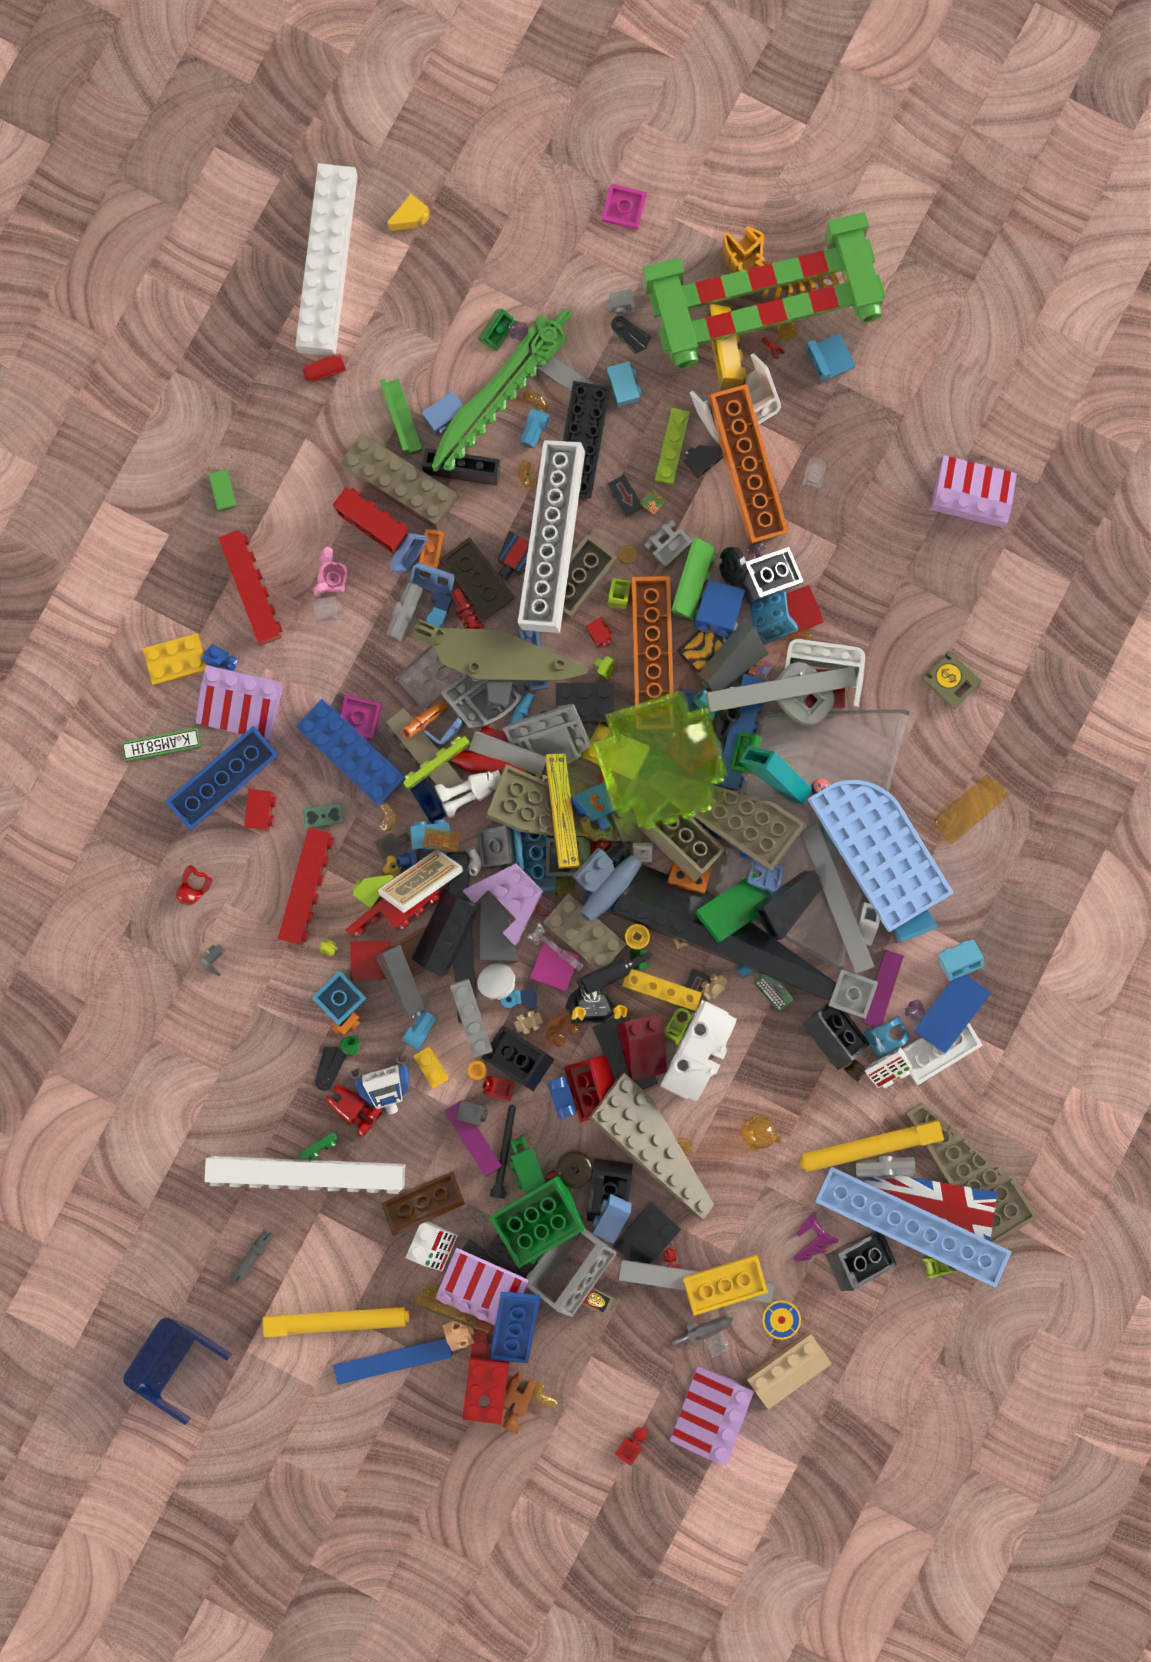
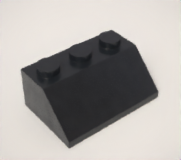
M827 1003L802 1025L834 1067L839 1070L852 1062L870 1044L847 1012L828 1006L829 1003Z

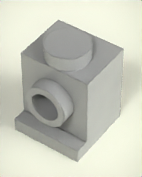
M632 289L609 293V300H606L608 312L624 314L631 310V313H635Z

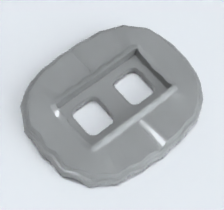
M796 662L788 665L776 680L817 673V671L806 663ZM833 690L813 693L812 695L817 701L811 708L804 704V699L809 694L779 699L777 702L785 713L800 725L812 726L821 722L829 714L834 705Z

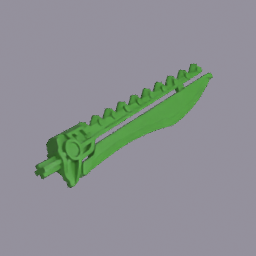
M563 309L554 320L547 319L539 314L535 320L536 326L533 325L529 328L524 339L500 371L482 390L458 410L439 443L432 464L434 471H437L444 462L443 468L445 470L451 471L455 469V460L465 457V448L475 445L476 436L486 433L487 423L492 424L496 422V413L506 410V402L508 400L516 399V390L525 388L527 378L536 376L537 367L544 366L567 341L562 327L573 316L568 309ZM530 345H532V354H531V356H530V351H529Z

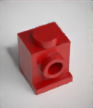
M603 616L586 625V630L597 648L601 646L605 648L613 643L610 637L612 634L607 624L603 625Z

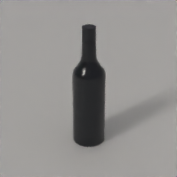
M645 952L632 959H617L580 977L581 986L587 995L627 977L635 966L649 960L650 956Z

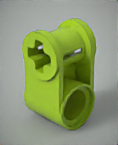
M686 1008L676 1009L664 1028L665 1037L675 1042L677 1046L691 1020V1014ZM680 1011L687 1013L688 1017L684 1022L677 1020L676 1016Z
M930 1256L922 1259L926 1264L928 1272L926 1276L928 1279L959 1271Z

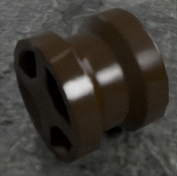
M856 1059L851 1062L849 1067L843 1069L856 1082H859L862 1074H866V1068Z

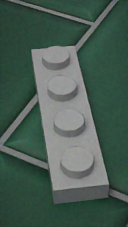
M469 978L451 983L450 987L473 1056L477 1057L492 1052Z

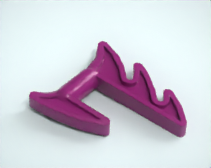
M813 1212L805 1220L797 1235L800 1237L812 1227L819 1236L793 1258L794 1261L811 1260L812 1257L806 1254L826 1252V1249H821L817 1246H828L839 1242V1239L831 1237L816 1221V1212Z

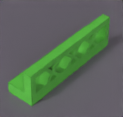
M385 378L381 379V387L404 455L408 456L423 451L399 379L387 383Z

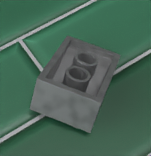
M787 547L747 561L746 577L740 583V586L745 590L748 604H751L804 581L790 548Z

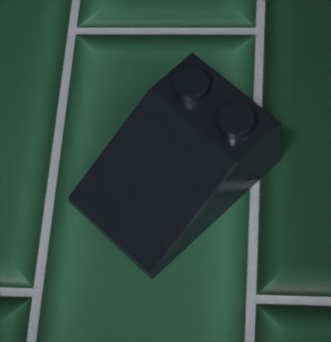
M504 1026L501 1027L491 1042L492 1052L482 1056L483 1060L533 1092L554 1061V1058Z
M594 1159L587 1221H592L595 1215L600 1214V1206L603 1200L607 1201L610 1194L628 1202L633 1163Z
M650 1202L613 1244V1247L629 1261L650 1264L681 1231V1228L655 1204Z
M877 1231L826 1254L840 1291H853L897 1266L885 1236Z

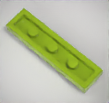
M671 408L655 482L672 486L674 484L689 419V411Z
M465 736L463 738L457 737L451 742L452 746L447 750L443 748L435 754V759L432 761L428 759L420 765L421 769L416 773L412 771L406 775L403 783L407 789L413 788L470 745L468 739Z

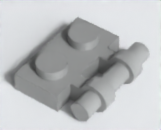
M673 520L662 524L660 530L648 537V541L643 545L647 550L653 546L657 548L652 555L664 568L671 564L692 544V540L681 528L675 533L671 530L676 525ZM664 535H667L669 538L661 544L659 540Z

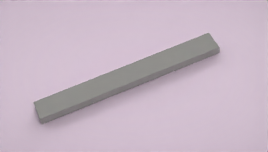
M851 666L706 692L708 712L857 686L854 667Z
M819 824L804 829L801 834L817 875L820 878L819 880L856 974L875 968Z
M621 1260L618 1280L686 1290L682 1277L700 1271ZM765 1282L768 1293L747 1300L772 1303L775 1284Z

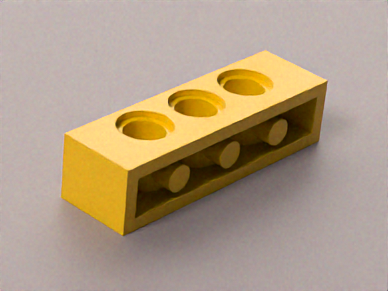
M634 969L625 977L622 985L624 988L695 1012L702 994L696 990Z

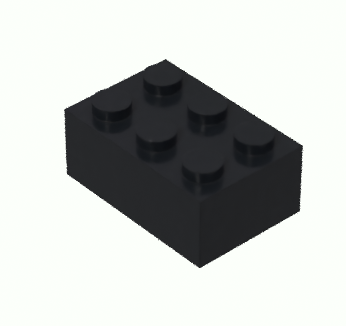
M556 683V708L562 705L574 704L582 724L614 723L613 683Z

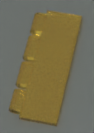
M985 775L976 783L980 790L972 786L962 795L966 801L965 803L958 798L948 807L951 815L944 810L935 818V821L938 823L936 828L951 845L1009 796L995 778L991 779L988 775Z
M427 1283L426 1288H421L415 1306L488 1334L491 1323L479 1320L475 1316L461 1312L459 1309L443 1304L435 1299L440 1287Z

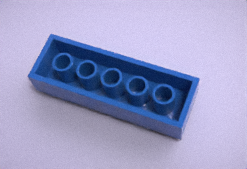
M321 699L295 726L378 806H383L405 781V775L326 700Z
M252 726L168 798L165 803L191 831L279 754L260 732Z

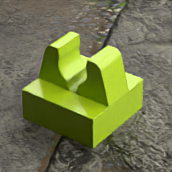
M608 656L604 660L596 657L593 665L598 669L597 673L607 681L617 666L616 662Z

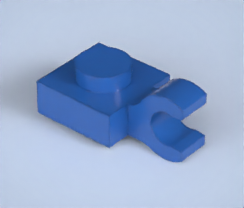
M213 644L202 656V661L216 668L222 666L229 671H234L237 667L235 665L238 662L236 657H228V652Z

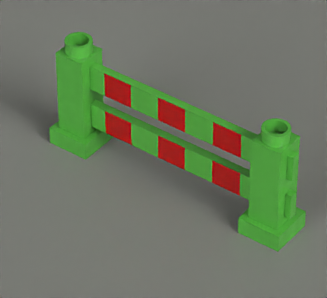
M862 212L828 221L824 234L827 250L683 285L684 269L681 258L643 267L642 282L646 295H649L654 318L659 317L662 329H659L658 333L664 353H669L670 360L675 362L677 369H686L698 363L697 352L698 345L848 307H852L854 317L859 316L861 323H870L880 319L883 316L881 306L886 295L880 274L876 275L873 266L875 257L870 240L865 238L869 228L866 213ZM840 271L844 279L842 284L691 321L688 309Z

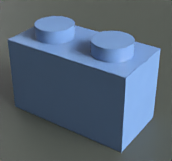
M452 391L423 411L422 415L435 435L439 433L444 434L451 420L463 404Z
M610 1194L607 1201L603 1200L600 1206V1214L595 1215L591 1225L594 1226L592 1234L614 1244L631 1213L632 1203Z

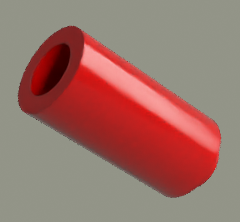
M340 353L304 365L305 369L302 370L305 380H310V383L346 371Z

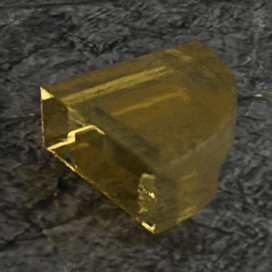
M556 877L555 897L564 896L571 892L576 880L574 878Z

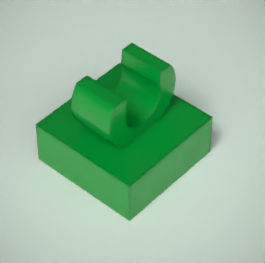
M630 949V959L647 952V950ZM645 961L633 969H646L651 967V964H646Z

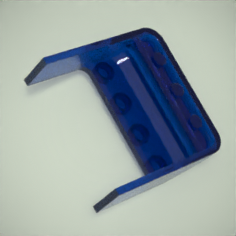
M165 1317L157 1323L125 1372L123 1381L128 1388L186 1425L191 1417L161 1397V1392L195 1340L226 1361L231 1358L232 1353L194 1328L171 1317Z

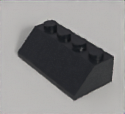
M444 889L412 960L441 977L447 976L479 905Z

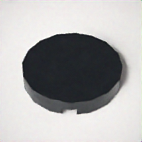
M727 547L720 554L722 563L719 564V569L727 583L737 585L742 583L746 577V560L739 548Z

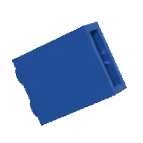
M708 580L696 618L695 628L703 632L710 631L716 633L720 637H730L737 622L745 590Z

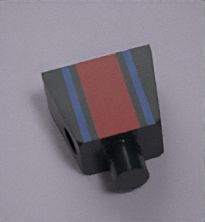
M512 531L508 532L498 556V562L503 565L498 574L506 580L509 579L513 572L520 576L525 572L529 542Z

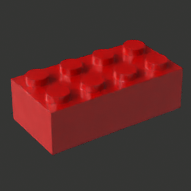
M345 487L332 504L336 514L394 555L407 533H409L408 527L401 521L396 523L391 519L392 516L387 511H379L376 508L377 505L371 500L367 499L365 501L354 488L350 490Z

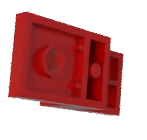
M437 889L404 913L383 898L347 927L345 931L349 936L360 937L367 931L366 926L370 923L374 925L382 918L381 914L385 916L394 929H401L403 931L411 924L410 920L412 918H419L426 912L425 908L429 904L433 906L439 902V896L442 893Z
M476 1318L462 1420L501 1424L509 1362L489 1360L491 1343L487 1340V1336L494 1332V1325ZM482 1396H487L490 1399V1404L486 1407L479 1404V1398Z

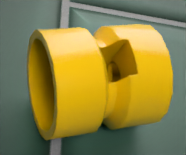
M635 924L626 930L624 940L629 948L640 950L648 944L650 933L645 926Z

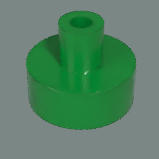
M348 1036L340 1041L342 1052L349 1054V1056H355L361 1047L359 1038L356 1036Z

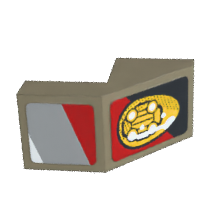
M593 1287L582 1304L607 1316L615 1298Z

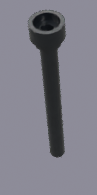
M514 1105L508 1107L499 1159L502 1167L497 1171L496 1183L493 1185V1189H490V1197L505 1199L506 1191H504L503 1182L516 1112Z

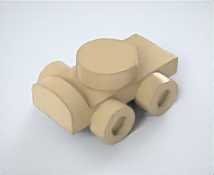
M714 973L710 976L712 981L710 984L707 981L701 984L703 988L701 993L708 1001L715 999L718 994L726 989L725 985L728 981L722 974L717 976Z
M533 1010L527 1013L528 1017L526 1018L524 1015L516 1017L517 1021L514 1024L518 1033L522 1032L523 1035L530 1033L529 1029L532 1027L534 1031L540 1029V1024L543 1021L539 1012L535 1014Z

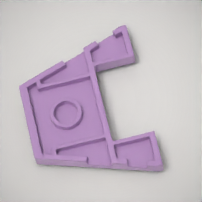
M516 863L463 890L474 904L490 891L516 918L503 932L514 945L519 943L528 920L543 893V890Z

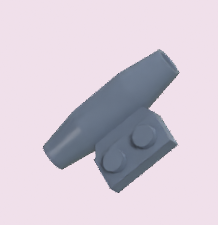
M597 848L573 875L574 879L585 890L592 892L581 909L580 914L587 921L592 922L610 908L632 882L642 865L640 861L634 856L629 855L614 867L613 861L605 852Z

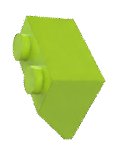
M384 875L365 878L362 882L358 880L352 888L354 890L352 895L372 908L383 899L379 895L378 889L395 877Z

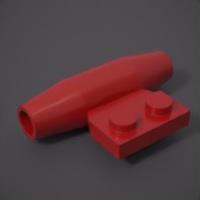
M482 726L481 733L509 743L505 732ZM462 750L451 759V764L471 774L487 773L488 771L492 773L498 770L501 775L506 764L528 773V771L508 762L487 757L474 751Z

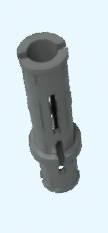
M263 1229L255 1243L252 1242L250 1245L251 1249L230 1277L232 1281L235 1282L236 1280L237 1284H241L260 1254L263 1255L265 1252V1247L274 1236L271 1232L268 1233V1230Z

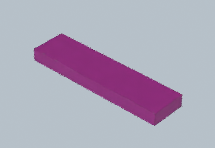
M889 950L884 951L875 979L878 985L866 1019L863 1018L862 1020L863 1024L873 1027L883 1024L904 955Z
M459 1101L444 1112L479 1168L487 1177L501 1168L502 1165L477 1125L456 1119L461 1101Z

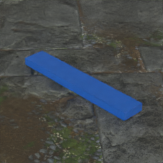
M446 1338L334 1364L333 1366L337 1384L339 1385L452 1358L453 1356Z

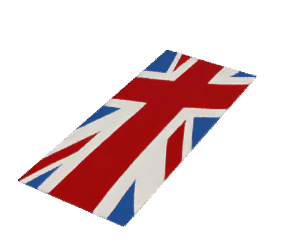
M895 1176L890 1179L865 1177L864 1182L988 1241L991 1239L997 1192L907 1176Z

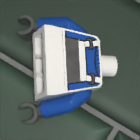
M405 1055L406 1061L403 1063L399 1062V1056H397L398 1065L363 1075V1071L360 1068H357L359 1071L357 1077L354 1076L353 1071H350V1076L356 1080L355 1085L360 1097L369 1104H374L375 1108L385 1107L387 1114L396 1113L398 1111L396 1103L402 1101V1095L406 1094L410 1082L409 1070L406 1066L408 1063L407 1055Z

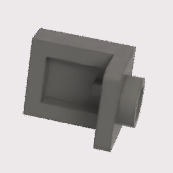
M461 1100L456 1119L481 1125L482 1122L485 1123L488 1111H485L486 1106Z

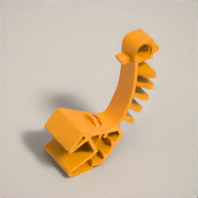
M747 226L744 238L740 242H737L729 232L724 234L721 252L724 263L729 268L728 271L730 273L764 265L765 258L762 257L764 233ZM832 273L773 288L776 289L774 299L778 300L780 298L781 289H787L786 297H790L793 295V289L796 288L798 295L805 293L806 286L807 292L816 290L815 283H817L819 289L840 283L837 275ZM829 279L831 280L832 284L827 285L823 282V280ZM769 289L764 290L763 297L767 298Z

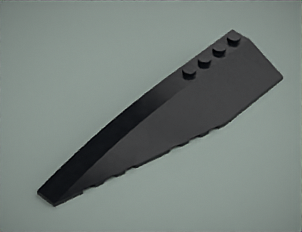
M642 864L630 885L618 897L613 909V915L636 924H641L670 938L825 1000H830L836 982L779 941L770 940L768 934L752 922L718 943L695 914L696 910L716 898L707 890L704 894L669 884L667 882L670 875Z

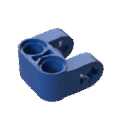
M566 1076L548 1081V1087L558 1118L562 1119L576 1114L577 1110Z

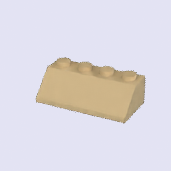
M808 1331L745 1377L769 1410L832 1363Z

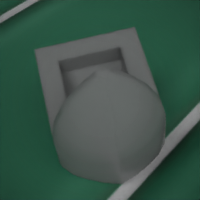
M219 944L217 946L212 945L205 952L207 955L200 961V964L207 971L220 976V972L212 963L226 950Z

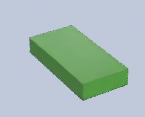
M228 470L210 473L209 477L218 511L237 507Z

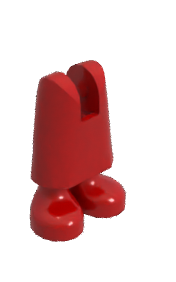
M336 1084L333 1090L342 1096L341 1100L338 1102L329 1095L324 1100L349 1126L352 1123L356 1124L358 1127L357 1136L362 1139L373 1125L360 1117L359 1113L364 1114L369 1121L375 1123L382 1114L383 1108L368 1107V1102L361 1098L360 1095Z

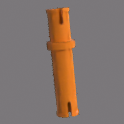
M439 700L422 715L414 717L410 724L402 728L403 736L410 739L418 731H423L426 725L447 711V704L443 700Z

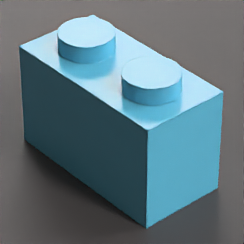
M628 361L607 367V375L617 408L638 403L642 392L640 385L635 383L634 378H637L634 366L631 367Z
M974 939L964 941L952 949H945L938 954L939 964L949 982L984 967V957Z

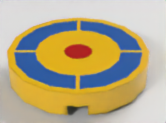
M776 1300L772 1301L764 1309L762 1323L770 1336L775 1339L785 1340L797 1333L801 1325V1316L799 1310L791 1302Z

